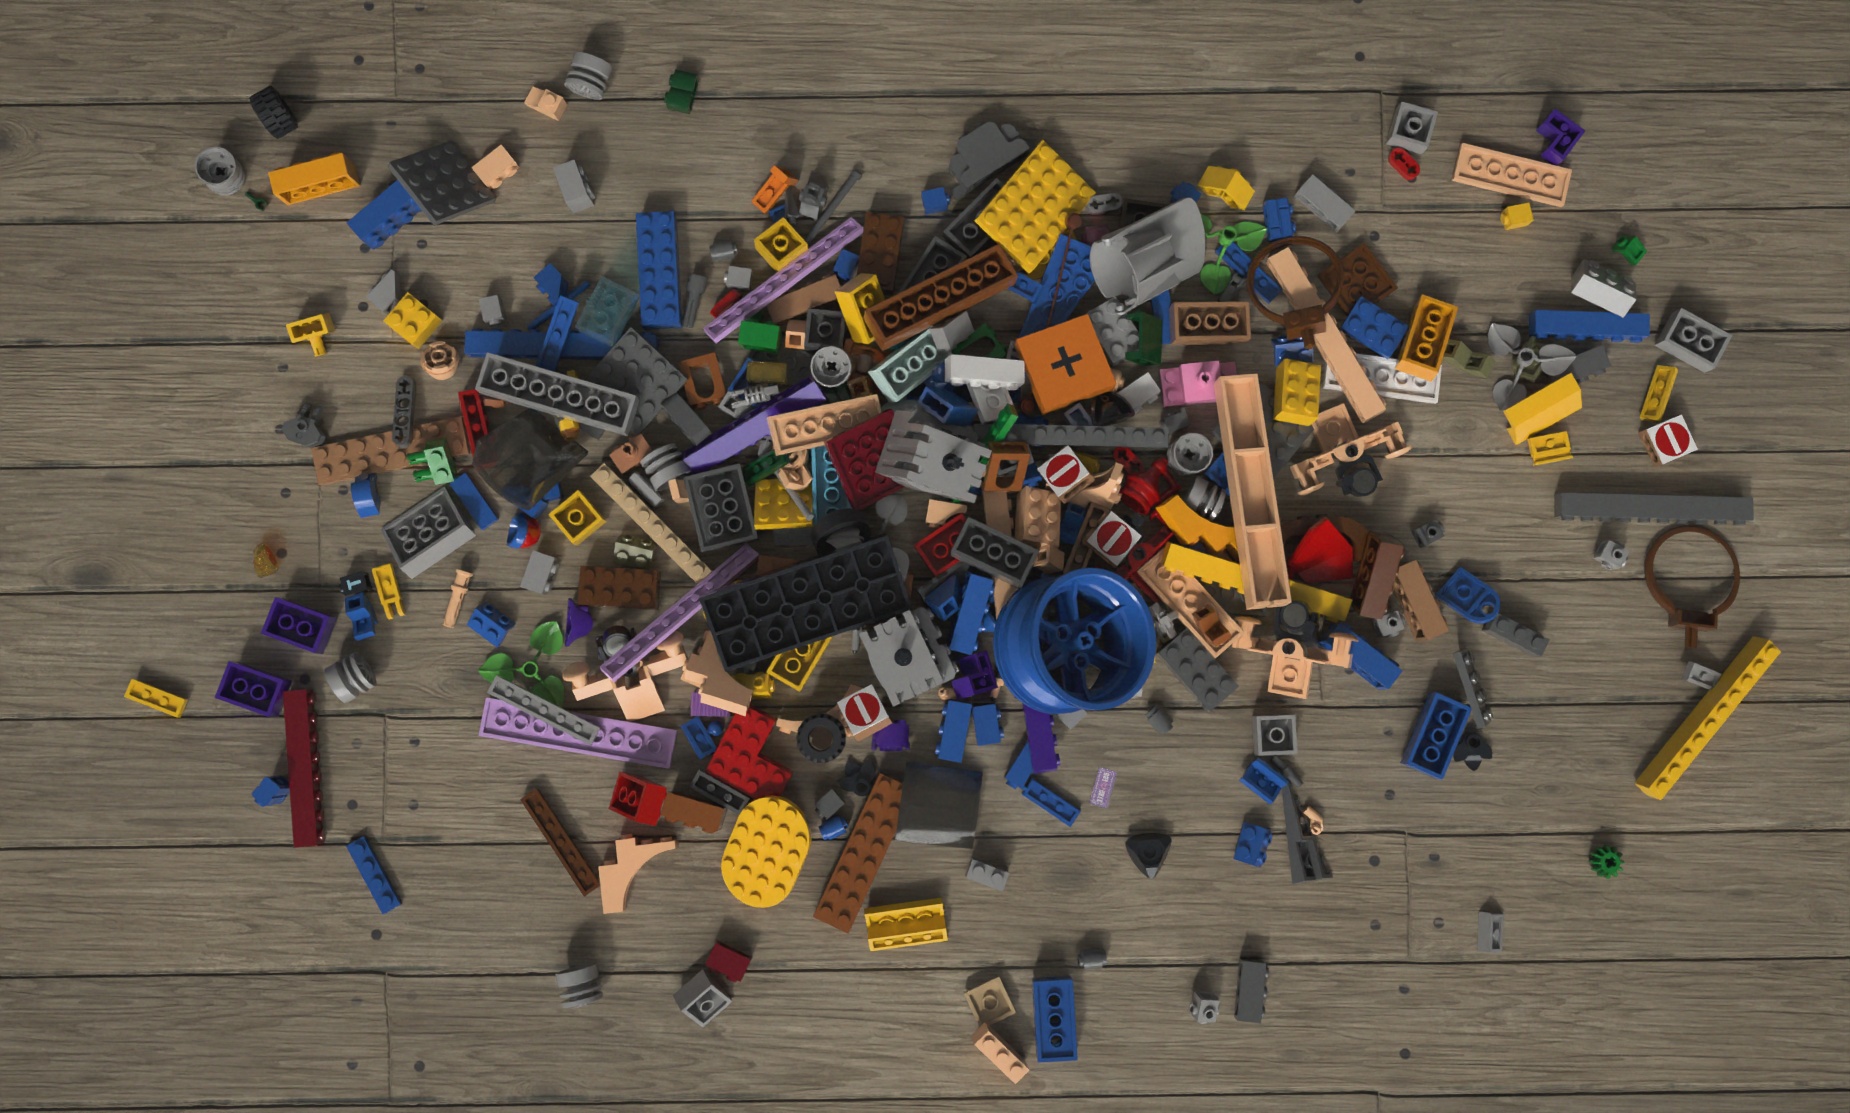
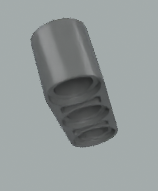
M677 393L661 404L664 412L695 446L711 435L708 427Z

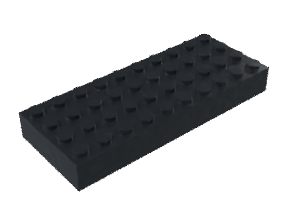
M887 532L703 593L699 597L725 672L904 613L908 610H913Z

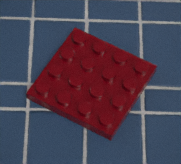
M887 409L823 441L852 509L861 510L905 487L893 481L892 478L875 473L894 417L892 409Z

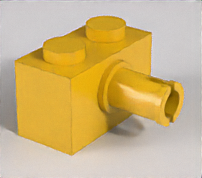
M330 313L286 324L292 343L308 340L311 343L315 357L327 354L321 337L324 334L336 331Z

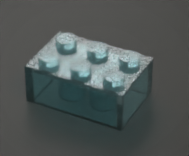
M601 276L575 327L580 333L613 348L640 298L636 292Z

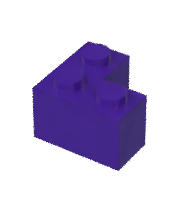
M1554 109L1546 116L1536 130L1550 141V144L1540 157L1551 165L1557 166L1566 158L1585 130Z
M987 651L958 659L964 678L951 681L957 700L998 688Z

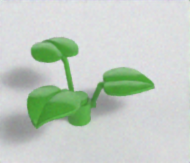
M1201 214L1205 237L1210 238L1218 235V241L1223 245L1216 265L1207 264L1200 272L1202 284L1212 294L1222 293L1231 280L1230 269L1226 266H1220L1226 248L1233 241H1237L1238 247L1242 250L1253 251L1257 249L1262 242L1267 227L1253 222H1240L1234 227L1226 226L1222 231L1218 230L1208 234L1212 230L1211 220L1206 215Z
M556 621L546 622L532 632L530 645L532 648L539 650L533 661L524 663L522 667H513V660L510 656L504 653H497L489 657L478 669L480 675L491 683L496 675L512 682L514 679L513 671H522L527 677L534 676L541 683H537L533 687L532 693L559 707L563 705L565 698L563 683L553 675L543 680L537 674L539 665L536 663L542 651L547 655H553L563 645V636Z

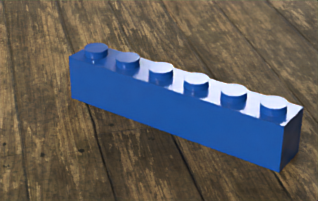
M1535 310L1529 314V336H1534L1538 340L1554 337L1555 340L1573 338L1574 341H1583L1586 338H1590L1595 342L1611 339V342L1630 340L1631 343H1639L1650 336V314L1626 313L1623 318L1612 312Z

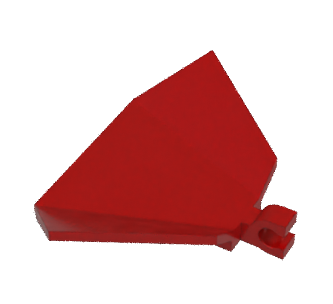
M1327 517L1320 519L1308 529L1293 555L1286 560L1288 563L1286 565L1287 574L1290 580L1295 572L1299 574L1306 584L1353 578V547Z

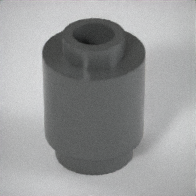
M731 239L716 242L714 245L709 246L713 261L717 260L719 262L736 258L735 254H738L736 242L732 243Z
M1157 705L1145 714L1148 718L1147 721L1159 734L1161 732L1166 734L1173 728L1171 725L1173 720Z
M1100 948L1080 950V954L1077 955L1079 967L1082 966L1083 970L1102 968L1103 965H1107L1105 950H1100Z

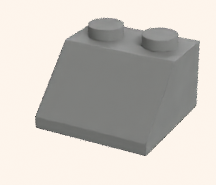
M703 969L673 995L681 1012L701 1027L708 1024L733 1002L717 981Z

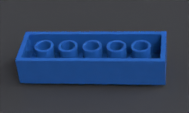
M674 211L636 213L641 325L645 330L683 328L677 217Z

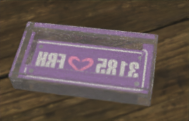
M1098 766L1088 804L1108 809L1117 771Z

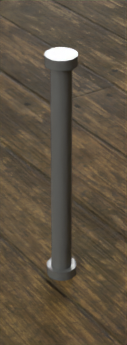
M853 170L850 173L851 177L804 238V241L808 244V249L811 246L812 240L856 181L862 178L858 172Z

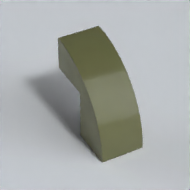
M1450 339L1442 359L1464 372L1483 378H1488L1495 364V361L1488 354L1472 352L1462 341Z

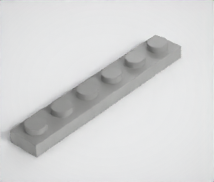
M498 675L495 676L487 692L589 745L593 744L601 727Z

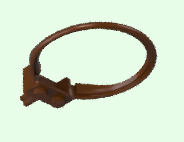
M1292 236L1270 243L1254 257L1247 272L1246 284L1248 294L1255 307L1266 318L1282 324L1285 327L1288 340L1302 337L1304 348L1312 349V347L1316 346L1314 334L1326 332L1325 315L1334 307L1339 299L1343 287L1344 272L1339 257L1327 244L1310 237ZM1294 244L1308 245L1321 250L1331 259L1337 274L1335 290L1323 307L1322 304L1285 312L1282 316L1263 306L1255 294L1254 275L1258 265L1268 254L1278 248Z
M1694 525L1678 526L1665 531L1652 543L1647 552L1644 574L1652 597L1669 613L1668 627L1685 629V647L1697 648L1698 631L1707 632L1717 629L1718 615L1726 611L1733 604L1740 585V568L1735 553L1729 544L1718 534L1707 528ZM1696 532L1709 536L1716 542L1721 543L1732 559L1735 571L1733 588L1727 599L1714 608L1711 614L1674 608L1675 603L1665 596L1655 581L1653 562L1656 552L1663 542L1675 534Z

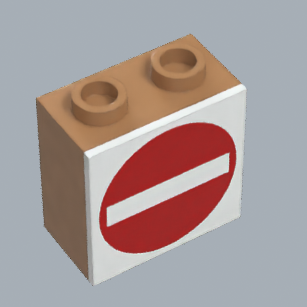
M1682 415L1638 432L1654 467L1698 450L1696 442L1688 429L1687 422Z
M1068 445L1038 468V471L1064 504L1095 481Z
M1111 511L1108 515L1104 513L1097 521L1100 525L1095 530L1091 528L1086 534L1087 540L1084 544L1115 568L1140 539L1141 535Z
M872 684L837 702L840 708L837 712L842 721L846 720L848 726L845 728L849 736H854L857 742L892 724Z

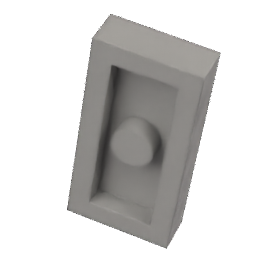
M1689 661L1682 679L1712 690L1719 682L1722 674Z

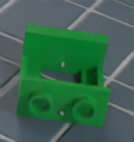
M983 324L974 330L967 340L958 343L957 347L951 350V353L961 355L959 352L982 337H988L995 347L994 351L986 356L987 358L1005 359L1007 349L1002 342L996 340V333L993 328Z

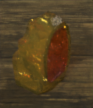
M264 543L257 545L253 551V568L257 576L263 578L279 570L278 563L271 549Z

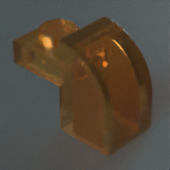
M862 376L847 381L852 399L878 395L877 389L869 376Z

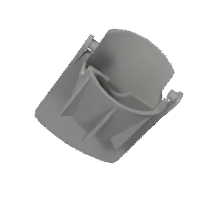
M1184 197L1126 227L1102 236L1101 240L1093 243L1090 250V267L1101 293L1106 298L1121 294L1129 297L1125 301V305L1123 303L1116 304V315L1127 313L1136 306L1177 286L1180 282L1202 270L1205 260V231L1201 214L1196 202L1190 197Z

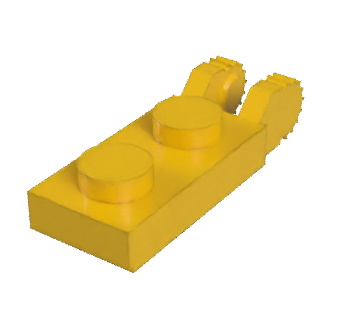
M392 563L372 568L381 605L384 607L387 618L390 620L394 617L392 607L390 606L394 602L400 616L405 615L404 605L401 601L402 596Z

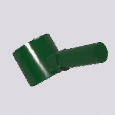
M249 192L245 193V196L255 203V207L258 210L264 211L259 207L261 203L268 205L264 199H258Z

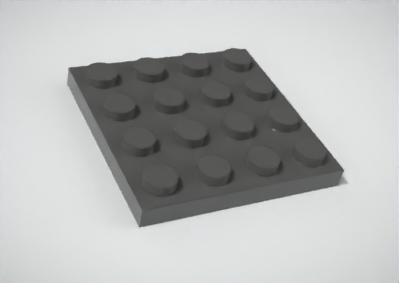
M452 141L389 162L388 168L434 226L492 204L496 200V196L471 168L472 166Z
M630 327L584 381L638 397L640 401L631 426V430L638 436L660 413L663 408L661 404L677 393L689 379L639 332Z
M1259 380L1274 478L1313 432L1314 428L1312 424L1305 426L1273 420L1275 393ZM1218 423L1211 434L1222 443L1220 424Z

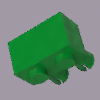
M446 438L427 441L423 451L407 453L409 465L427 462L429 468L413 471L416 483L429 479L434 480L435 485L455 481L457 469Z

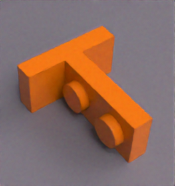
M774 165L770 170L772 173L771 177L751 201L764 214L771 210L790 185L795 186L799 181L785 167Z

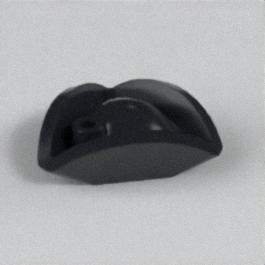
M1106 392L1093 397L1091 418L1094 426H1110L1135 416L1131 404L1117 393Z
M1143 833L1128 838L1125 845L1136 867L1146 877L1155 878L1168 855L1172 839L1165 834Z

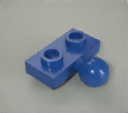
M697 716L680 726L699 760L717 750L710 736H718L722 733L723 725L719 721L710 722L708 729H705L700 718Z

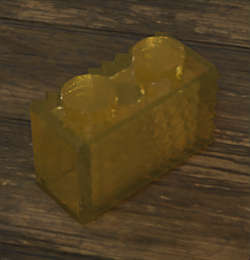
M747 362L746 379L749 383L787 384L788 366L786 363Z

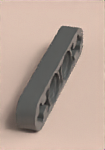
M409 376L400 377L396 383L392 441L399 448L409 447L413 437L416 384ZM406 382H408L410 385L406 386L405 390L403 386H405ZM409 399L408 406H400L402 400ZM402 417H408V422L405 425H399V420ZM400 430H403V435L406 437V439H403L402 442L398 440L402 438V432Z

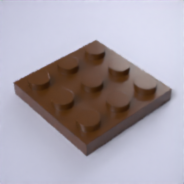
M1365 243L1340 259L1343 266L1344 281L1341 294L1336 303L1346 316H1348L1360 296L1375 305L1398 289ZM1334 264L1317 276L1331 296L1337 282Z

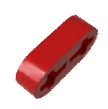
M1395 148L1388 155V162L1404 179L1413 180L1420 173L1419 164L1404 149ZM1399 154L1401 157L1396 161L1394 157ZM1408 168H1409V169H1410V168H1413V169H1414L1413 173H1410V174H1409V173L1407 172V171H1408Z
M737 289L731 290L711 309L710 314L716 319L742 299L741 293Z
M1117 447L1113 451L1114 461L1122 464V469L1128 475L1137 473L1136 471L1133 473L1130 471L1132 467L1129 462L1134 466L1136 464L1139 466L1138 473L1143 472L1144 466L1129 448ZM1119 450L1120 452H1122L1124 450L1126 452L1124 456L1128 459V461H1126L1124 458L1119 459L1117 457L1119 454L1117 451Z

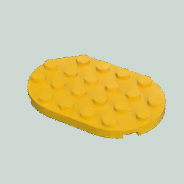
M769 795L749 803L740 813L722 856L721 870L726 886L738 900L753 907L764 908L774 906L790 894L811 847L812 832L805 819L806 815L795 803L784 797Z

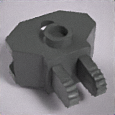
M809 179L805 190L801 189L799 200H801L799 214L801 217L805 215L818 221L822 208L827 203V183Z
M306 402L300 415L297 414L296 418L284 422L281 430L288 440L313 448L325 444L327 438L321 429L322 423L319 422L323 408L317 406L310 419L308 417L312 405Z

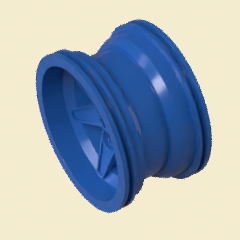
M1084 568L1067 572L1058 577L1038 579L1025 584L1021 589H1017L1007 599L998 615L994 629L993 650L1000 676L1007 688L1018 700L1039 712L1066 714L1079 710L1110 709L1131 699L1145 684L1152 670L1156 653V633L1148 606L1139 592L1128 581L1104 569ZM1053 597H1055L1058 623L1049 622L1041 618L1046 604ZM1076 597L1084 601L1092 610L1091 614L1081 620L1078 615ZM1101 631L1104 640V652L1094 642V639L1100 636ZM1039 640L1049 645L1042 653ZM1091 665L1101 671L1095 683L1088 690L1085 669ZM1061 666L1063 688L1049 673V671Z

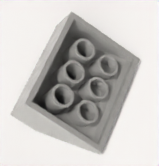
M445 486L381 529L399 568L411 579L476 536L469 521Z

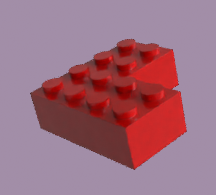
M751 704L746 716L735 713L705 773L754 799L769 795L781 797L794 771L761 754L778 719Z

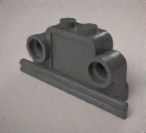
M993 122L978 124L974 131L969 134L966 132L958 138L957 154L951 158L949 172L960 185L950 190L955 200L960 199L1028 156L1036 147L1032 139L1025 142L1011 124H1003L999 128Z

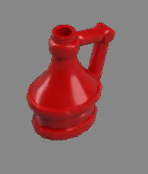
M1158 457V459L1153 461L1151 468L1142 473L1127 475L1124 486L1119 491L1122 494L1120 498L1122 502L1133 511L1146 515L1154 504L1156 506L1160 505L1177 491L1181 490V485L1166 470L1168 461L1163 457ZM1162 474L1170 488L1160 495L1159 478Z

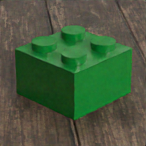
M747 318L746 321L741 320L738 344L742 349L780 354L783 331L780 326H777L776 322L766 321L765 324L758 323L756 319Z

